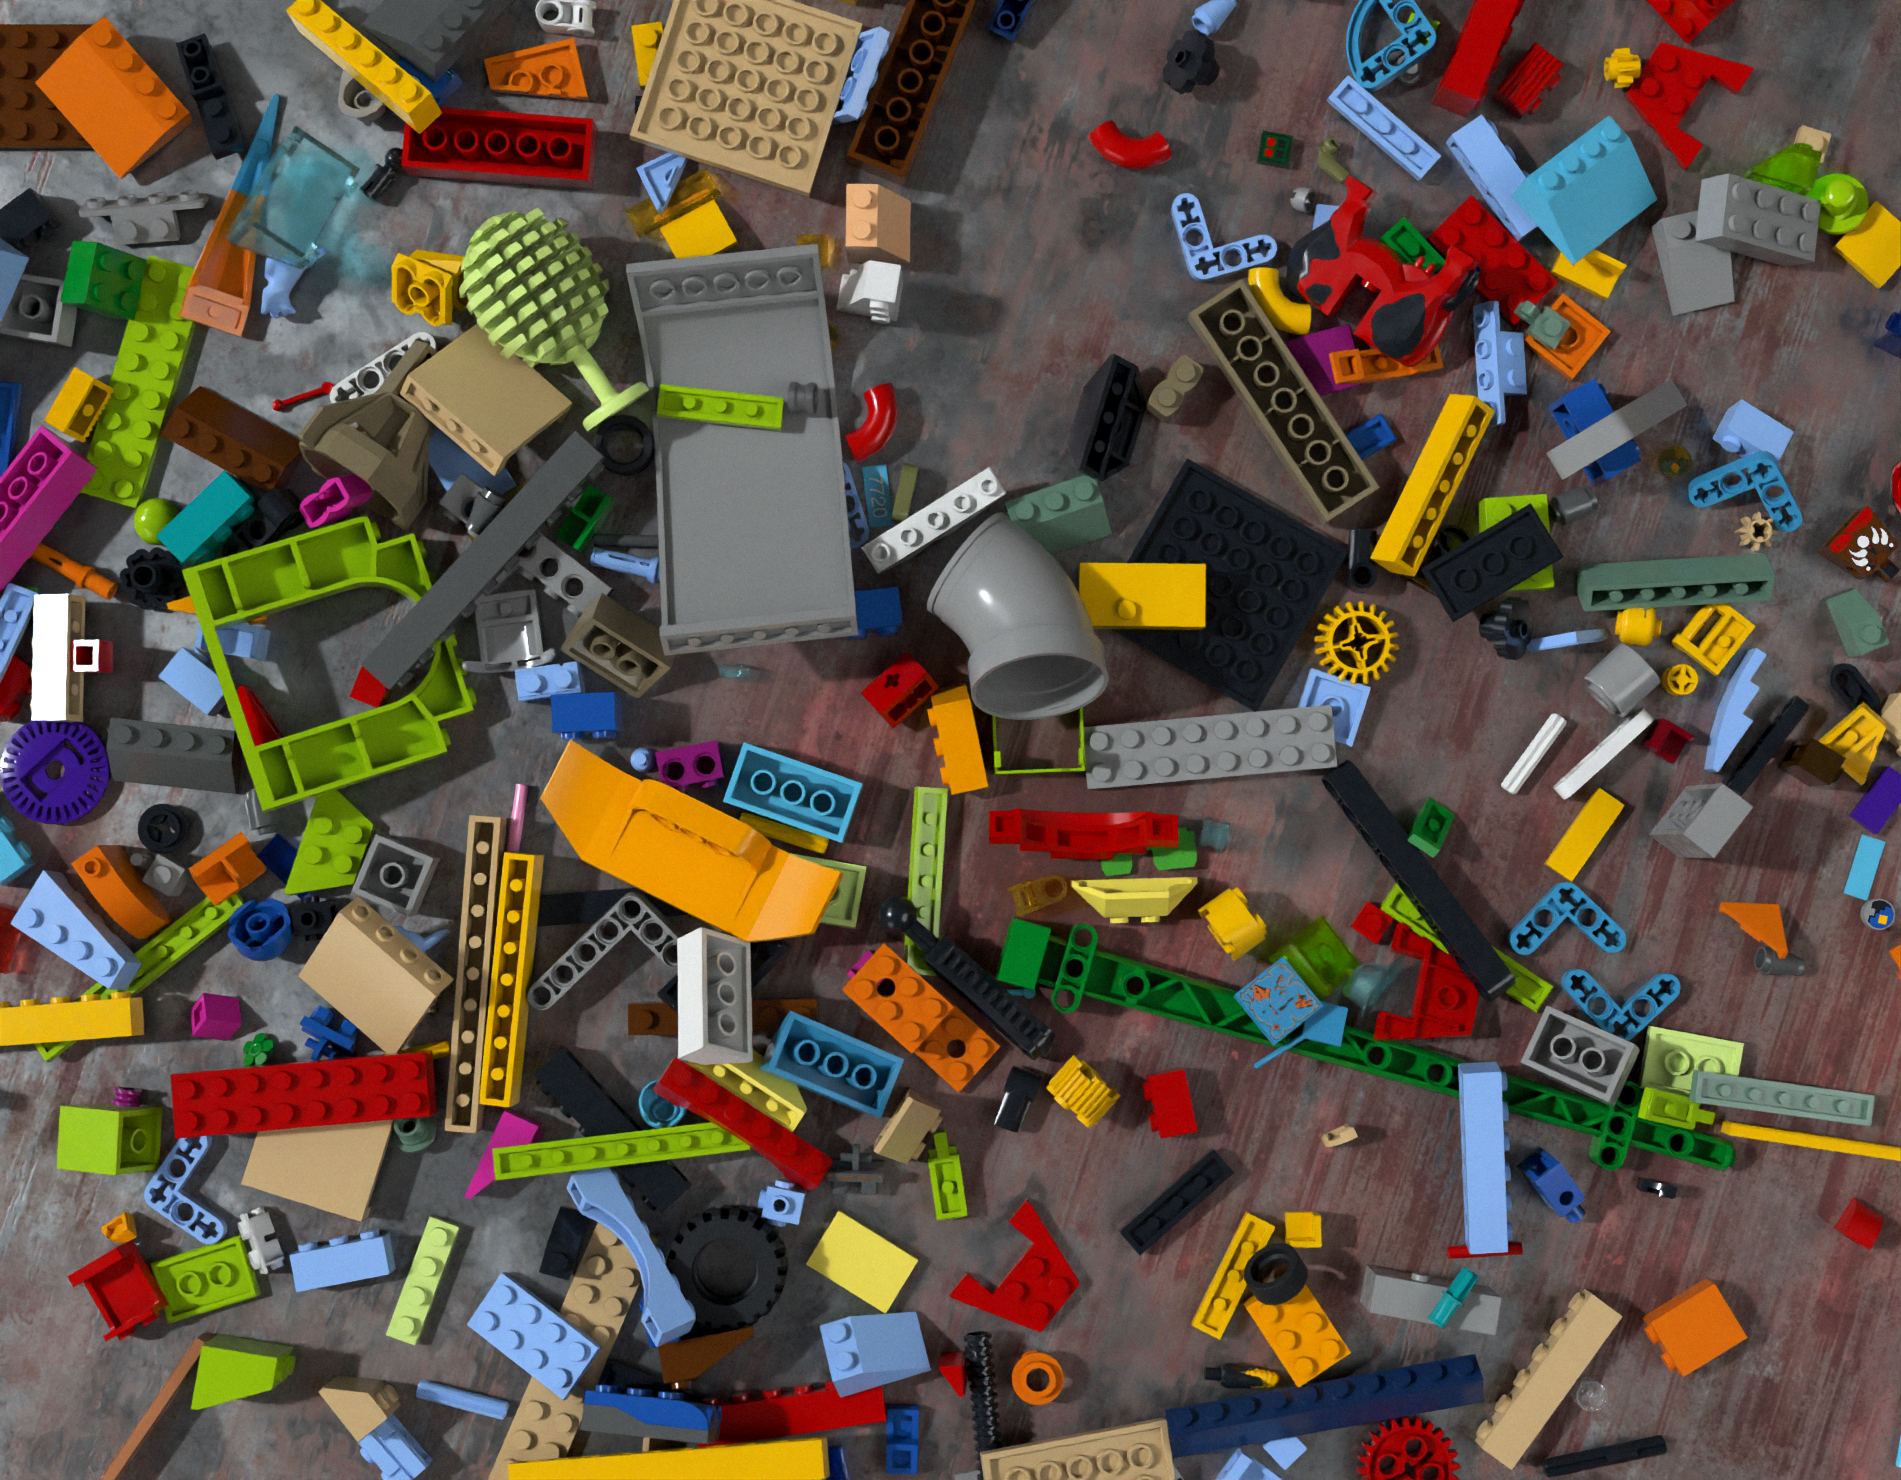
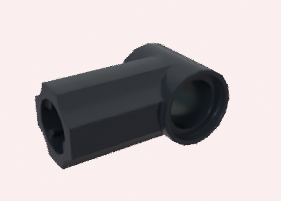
M1371 529L1349 530V552L1345 584L1352 592L1364 593L1377 580L1376 562L1370 558L1376 547L1377 531ZM1354 571H1364L1368 576V583L1363 585L1357 583L1354 579Z
M1012 1066L1003 1090L1005 1094L994 1120L995 1125L1011 1132L1019 1133L1030 1102L1033 1103L1037 1095L1042 1076L1017 1066Z

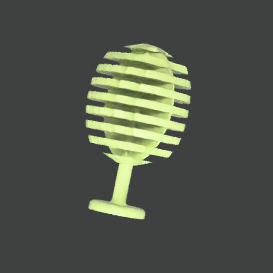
M539 208L530 211L528 214H519L520 211L493 216L475 231L467 244L468 249L461 264V272H464V281L459 287L460 298L468 297L469 302L466 308L471 315L475 314L477 324L481 330H485L489 334L488 340L493 346L500 344L504 347L500 355L506 359H511L515 355L523 358L522 361H525L531 368L539 363H551L549 366L574 362L601 402V407L583 420V426L589 432L649 391L645 383L638 382L621 393L617 392L588 351L600 335L601 331L599 332L602 321L609 312L607 305L604 303V295L610 290L609 281L606 279L600 282L599 276L603 271L598 262L593 264L591 260L592 253L587 246L582 247L579 244L581 237L576 231L569 233L564 231L570 223L563 218H557L553 223L552 221L545 220L547 217L543 216L544 213Z

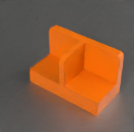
M242 832L189 868L193 881L214 906H218L267 870L266 866L252 851L249 840Z

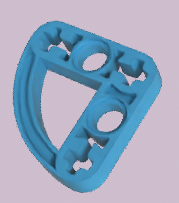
M1360 0L1353 11L1346 35L1347 59L1356 82L1369 93L1380 90L1432 54L1438 45V38L1433 27L1414 0H1399L1400 2L1396 5L1393 0ZM1380 3L1402 36L1362 63L1360 49L1362 32L1369 15L1376 5ZM1410 8L1415 11V17L1411 22L1401 23L1398 20V15L1403 9ZM1421 34L1424 37H1428L1429 44L1423 46L1421 43L1416 45L1418 43L1417 37ZM1408 42L1415 53L1413 56L1410 55L1408 48L1405 46ZM1395 51H1401L1405 54V60L1399 66H1392L1388 63L1390 54ZM1380 61H1383L1386 70L1389 72L1386 75L1383 70H1380L1381 68L1378 64ZM1367 71H1370L1372 74L1376 73L1375 82L1364 81Z

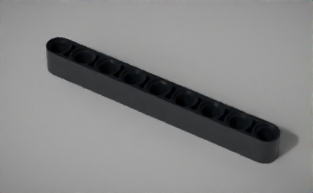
M1345 760L1322 777V783L1328 793L1479 994L1491 1003L1515 985L1516 980L1511 971L1420 850L1407 841L1408 834L1359 769L1351 761Z

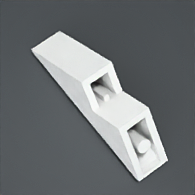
M988 467L861 548L879 574L910 560L933 542L952 534L1007 493L991 467Z

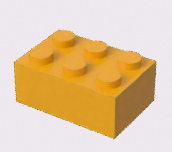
M1306 1284L1297 1296L1278 1305H1265L1259 1302L1254 1294L1242 1301L1298 1388L1351 1353Z

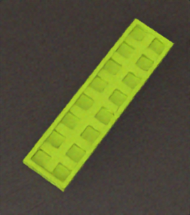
M148 255L135 320L128 321L109 386L114 389V393L111 394L110 399H107L108 404L104 405L105 409L101 410L102 414L99 416L87 455V459L98 470L80 493L137 509L142 504L162 438L161 433L166 425L196 326L195 322L178 317L187 289L186 286L194 268Z

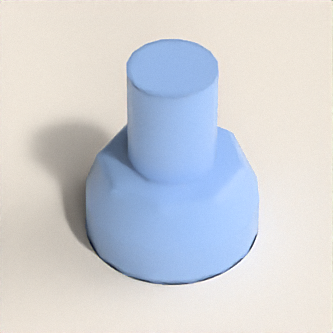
M638 748L631 755L632 767L639 772L650 771L656 763L655 754L648 748Z

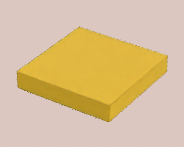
M1874 201L1868 207L1864 220L1856 230L1845 233L1832 249L1879 289L1901 266V222L1878 201Z

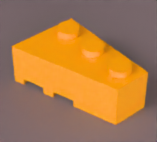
M966 683L938 688L930 696L933 708L927 709L930 726H937L939 734L938 738L933 739L937 757H944L945 767L940 768L943 786L950 785L952 795L988 787Z

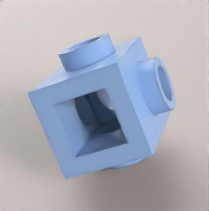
M776 1179L775 1183L770 1182L767 1190L761 1189L757 1208L763 1209L761 1217L767 1218V1223L774 1226L786 1227V1223L799 1225L806 1190L794 1187V1182ZM781 1199L786 1205L779 1206L776 1200Z

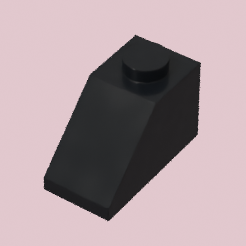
M560 1207L547 1241L539 1273L568 1281L571 1280L576 1272L590 1218L582 1215L578 1210Z

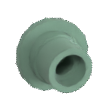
M430 1116L395 1119L392 1137L396 1147L406 1153L421 1152L434 1141L436 1127Z

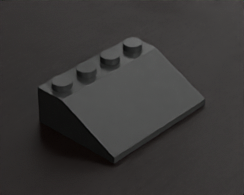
M384 0L361 24V28L434 82H437L513 0Z

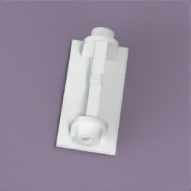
M262 1206L251 1211L253 1217L249 1218L247 1213L240 1214L241 1222L237 1224L242 1239L249 1240L252 1251L248 1252V1256L253 1269H259L260 1274L268 1273L266 1268L268 1265H270L272 1270L284 1266L282 1260L285 1257L277 1238L265 1241L264 1236L274 1233L275 1230L269 1212H265Z

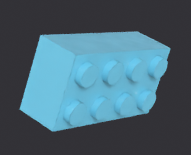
M744 742L723 802L843 843L864 784Z

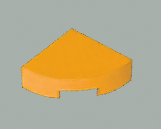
M128 1211L122 1213L101 1228L102 1233L114 1243H125L137 1237L134 1217Z

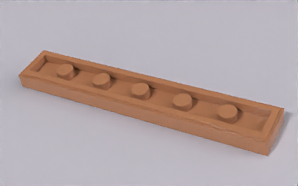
M206 1332L194 1340L99 1480L120 1479L198 1365L202 1345L214 1338Z

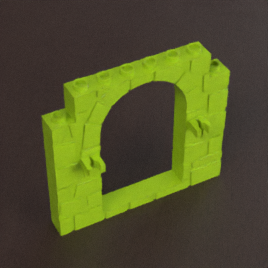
M364 515L182 570L263 813L446 755L448 752L446 747L450 746L451 742L446 727L440 729L439 724L473 714V705L477 704V700L472 686L466 688L463 676L467 675V671L463 669L462 663L464 661L462 657L456 658L453 647L457 646V641L453 633L446 642L443 643L441 640L437 642L434 646L435 654L425 679L412 693L401 700L255 746L217 634V630L361 587H380L402 594L416 605L436 583V579L432 569L426 570L423 559L428 557L423 541H416L414 533L377 544V540L381 539L376 521L370 523L368 515Z

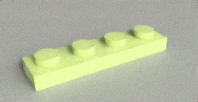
M434 1215L429 1217L388 1327L387 1336L414 1346L418 1344L461 1225Z

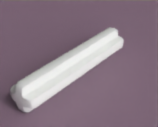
M1556 713L1551 714L1501 783L1504 790L1510 794H1516L1566 726L1567 721Z

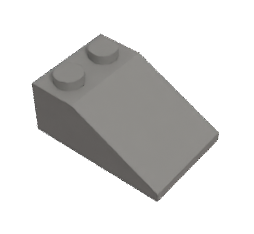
M1698 210L1662 218L1651 227L1673 316L1735 302L1731 251L1695 242Z

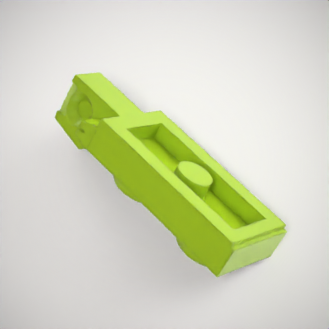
M1645 1086L1638 1117L1693 1130L1695 1129L1696 1121L1713 1125L1715 1112L1700 1109L1701 1103L1689 1101L1690 1097Z
M946 1130L935 1131L934 1140L936 1148L928 1149V1164L937 1221L968 1216L959 1152L957 1153L956 1145L948 1146Z

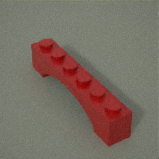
M677 1057L667 1065L652 1091L675 1106L685 1108L734 1135L776 1166L783 1173L784 1177L807 1192L819 1186L834 1161Z

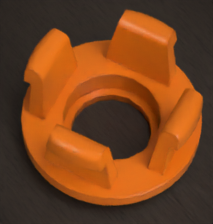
M1036 1349L1021 1355V1358L1013 1368L1012 1385L1016 1394L1023 1401L1033 1405L1047 1404L1054 1400L1062 1390L1064 1375L1057 1359L1047 1353L1038 1352ZM1040 1368L1048 1373L1050 1381L1046 1389L1034 1391L1027 1385V1375L1033 1369Z

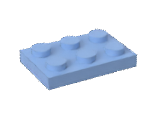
M879 26L859 34L849 71L833 117V125L858 120L864 114L868 105V101L865 100L868 91L875 85L878 78V71L876 69L879 61L884 58L889 48L887 39L890 32Z

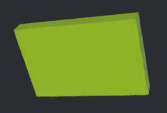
M241 1234L150 1264L154 1278L169 1303L168 1306L164 1307L168 1324L261 1294L255 1271L249 1260L248 1248Z

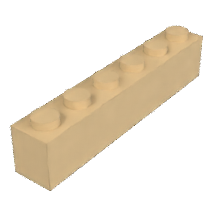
M1586 1289L1582 1293L1578 1292L1569 1302L1568 1308L1570 1309L1563 1319L1559 1318L1555 1321L1550 1329L1551 1336L1545 1344L1541 1343L1537 1346L1531 1356L1533 1361L1526 1370L1522 1369L1519 1371L1513 1381L1515 1386L1508 1395L1504 1394L1495 1405L1496 1412L1489 1421L1485 1420L1476 1432L1478 1437L1475 1442L1510 1470L1515 1467L1623 1317Z

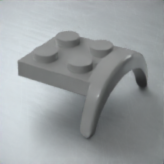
M536 589L481 596L474 602L477 605L475 617L481 661H464L462 665L465 671L478 674L515 672L517 669L544 666L555 659V648H550L547 651L544 650Z

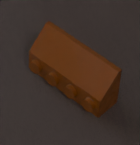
M201 386L195 389L175 408L161 433L163 437L266 493L274 488H278L280 491L285 490L303 457L298 445L300 443L299 439Z

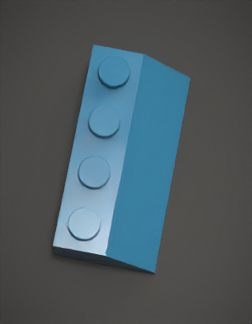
M789 1011L770 1040L759 1070L868 1116L881 1118L904 1059L793 1011Z

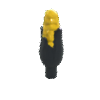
M1226 1363L1221 1365V1368L1205 1367L1204 1380L1219 1381L1222 1387L1229 1389L1275 1387L1279 1383V1376L1275 1372L1254 1368V1365L1241 1366L1234 1363Z

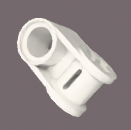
M540 0L536 5L535 12L538 23L546 33L565 34L576 37H592L595 34V29L592 28L593 11L596 10L597 4L594 1ZM550 10L559 13L558 17L553 21L543 19L544 14Z

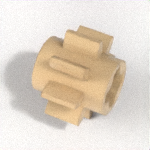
M1757 512L1753 515L1752 521L1747 516L1740 519L1744 526L1735 531L1742 540L1739 544L1740 547L1750 545L1751 552H1756L1759 550L1760 544L1764 548L1772 546L1768 539L1778 534L1777 531L1772 530V518L1768 520L1761 519V513ZM1755 527H1758L1760 530L1757 533V538L1752 535L1755 532Z

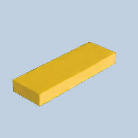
M1596 788L1544 864L1569 882H1572L1625 805L1601 788Z

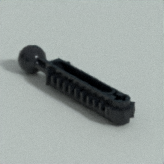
M894 895L882 902L878 911V919L885 931L894 935L905 934L925 952L920 960L1027 1057L1036 1061L1039 1056L1043 1058L1050 1054L1055 1048L1051 1043L1055 1037L1053 1031L947 935H940L936 938L917 921V910L911 900L904 896Z

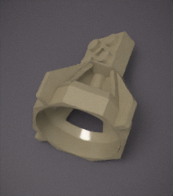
M417 340L412 343L376 393L320 406L299 433L301 441L298 444L304 460L312 466L311 470L316 475L330 480L340 476L356 474L371 486L373 494L362 506L379 517L390 520L402 530L408 529L427 503L429 444L431 437L434 436V429L436 427L434 423L400 395L407 375L438 353L428 343Z

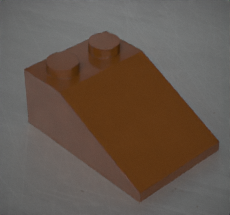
M753 1327L665 1343L659 1346L664 1385L672 1387L673 1392L691 1389V1382L700 1380L754 1338Z

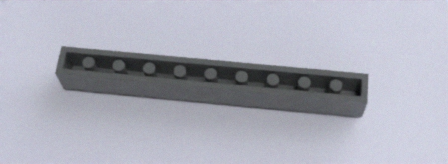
M574 431L361 665L389 690H393L397 686L400 689L405 687L414 676L411 671L418 663L423 666L435 654L432 648L437 642L441 640L444 643L456 631L453 625L459 618L467 619L477 608L474 602L482 593L488 596L499 584L496 578L503 570L509 573L520 561L517 555L525 547L530 550L539 541L541 535L538 532L546 524L551 527L563 513L559 509L567 501L573 503L582 494L584 489L581 485L588 478L594 480L603 471L605 466L602 462L606 458L577 431Z

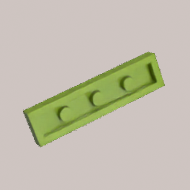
M660 384L657 417L781 431L785 400L782 397Z

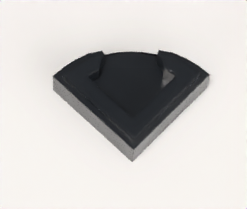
M1638 1177L1636 1188L1639 1191L1659 1194L1661 1197L1670 1199L1676 1197V1186L1670 1183Z

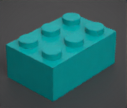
M224 470L156 537L185 565L193 567L216 560L218 557L216 553L222 548L225 541L258 509L256 505L260 498L242 479Z

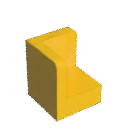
M1316 1210L1285 1211V1243L1294 1248L1322 1247L1321 1215Z

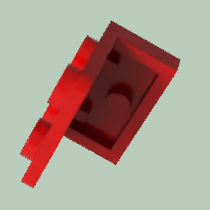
M1735 0L1646 1L1683 41L1689 44Z

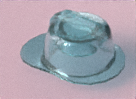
M1405 956L1397 958L1389 967L1370 962L1360 965L1351 973L1343 988V994L1363 1009V1019L1370 1015L1381 995L1398 976L1405 964Z

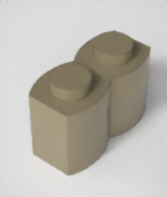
M1188 355L1181 356L1171 366L1166 379L1159 383L1152 391L1146 405V410L1162 423L1171 419L1178 411L1184 397L1195 389L1202 376L1204 367Z

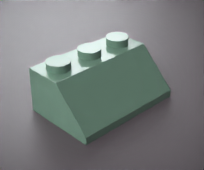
M1087 475L1067 480L1004 503V509L1009 520L1025 529L1051 555L1112 535L1097 481Z

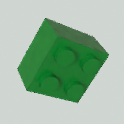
M72 241L60 302L110 319L135 320L147 260L99 242Z

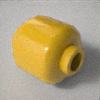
M1654 608L1618 610L1614 635H1619V639L1623 644L1647 647L1652 643L1653 637H1660L1662 619L1656 618V610Z

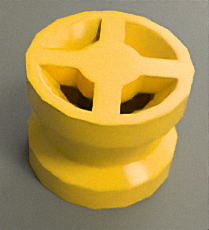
M1686 664L1671 666L1661 676L1663 690L1672 696L1687 695L1693 692L1698 684V675L1695 669Z

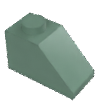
M1857 589L1826 600L1848 658L1859 656L1890 644L1878 613Z

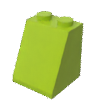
M88 1103L60 1105L57 1169L107 1175H123L158 1170L162 1107H125L112 1104Z
M218 1334L201 1347L191 1409L200 1410L274 1389L288 1375L293 1373L296 1359L295 1356H292L293 1346Z

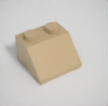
M337 1375L319 1391V1394L357 1442L384 1422L401 1405L398 1401L399 1396L396 1390L390 1384L385 1385L382 1380Z

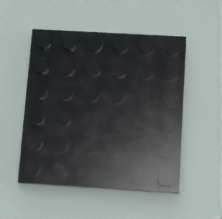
M1187 458L1127 563L1206 564L1205 628L1202 630H1110L1251 711L1256 712L1349 550Z

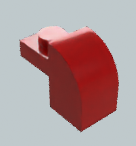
M71 640L70 672L96 675L113 674L114 642L104 640Z

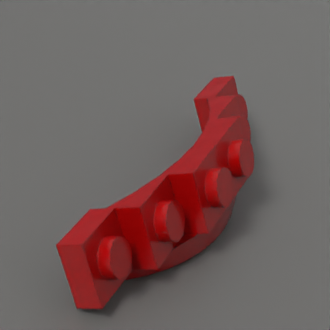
M1013 809L1011 811L989 810V844H1020V851L1051 852V859L1113 860L1114 853L1145 854L1146 847L1178 848V814H1156L1153 811L1078 813Z

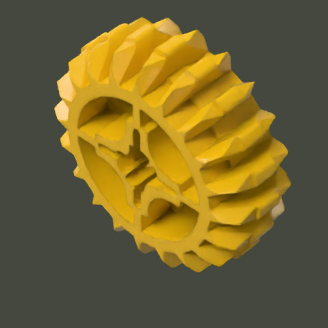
M1363 601L1357 603L1356 611H1354L1351 602L1345 603V613L1339 606L1333 608L1336 618L1331 614H1326L1324 619L1329 626L1319 624L1317 627L1320 632L1325 633V636H1316L1314 638L1315 642L1324 643V647L1315 649V654L1325 653L1327 657L1319 662L1320 666L1330 662L1332 667L1328 669L1327 673L1333 675L1337 670L1340 671L1338 680L1341 682L1349 675L1352 685L1356 684L1358 676L1362 685L1368 684V674L1375 681L1380 679L1377 669L1384 673L1390 670L1384 661L1391 663L1396 661V657L1389 654V650H1399L1398 644L1390 643V639L1399 637L1398 632L1389 634L1387 630L1394 625V622L1391 620L1384 624L1381 621L1387 615L1385 611L1375 616L1376 605L1374 604L1370 605L1367 612H1365ZM1356 618L1369 622L1378 634L1369 635L1364 633ZM1347 619L1346 638L1343 641L1333 643V635L1336 628L1342 621ZM1354 635L1358 636V639L1361 638L1362 641L1371 640L1359 647V651H1355L1356 647L1342 646L1354 640ZM1381 643L1377 659L1367 667L1365 660L1367 659L1368 648ZM1335 653H1349L1357 668H1351L1343 664Z

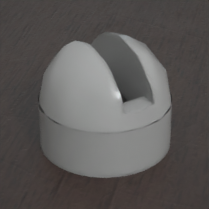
M1308 187L1296 188L1292 192L1295 194V197L1290 198L1292 207L1297 211L1310 213L1316 202L1315 189Z

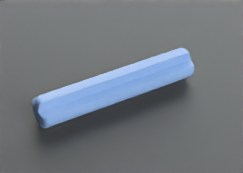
M421 1380L416 1391V1397L501 1420L506 1417L509 1409L507 1401L426 1380Z

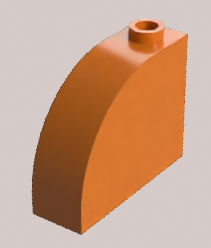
M97 845L71 863L103 909L115 922L134 937L141 940L149 939L173 922L150 886L142 881L143 876L136 866L130 862V857L121 845Z

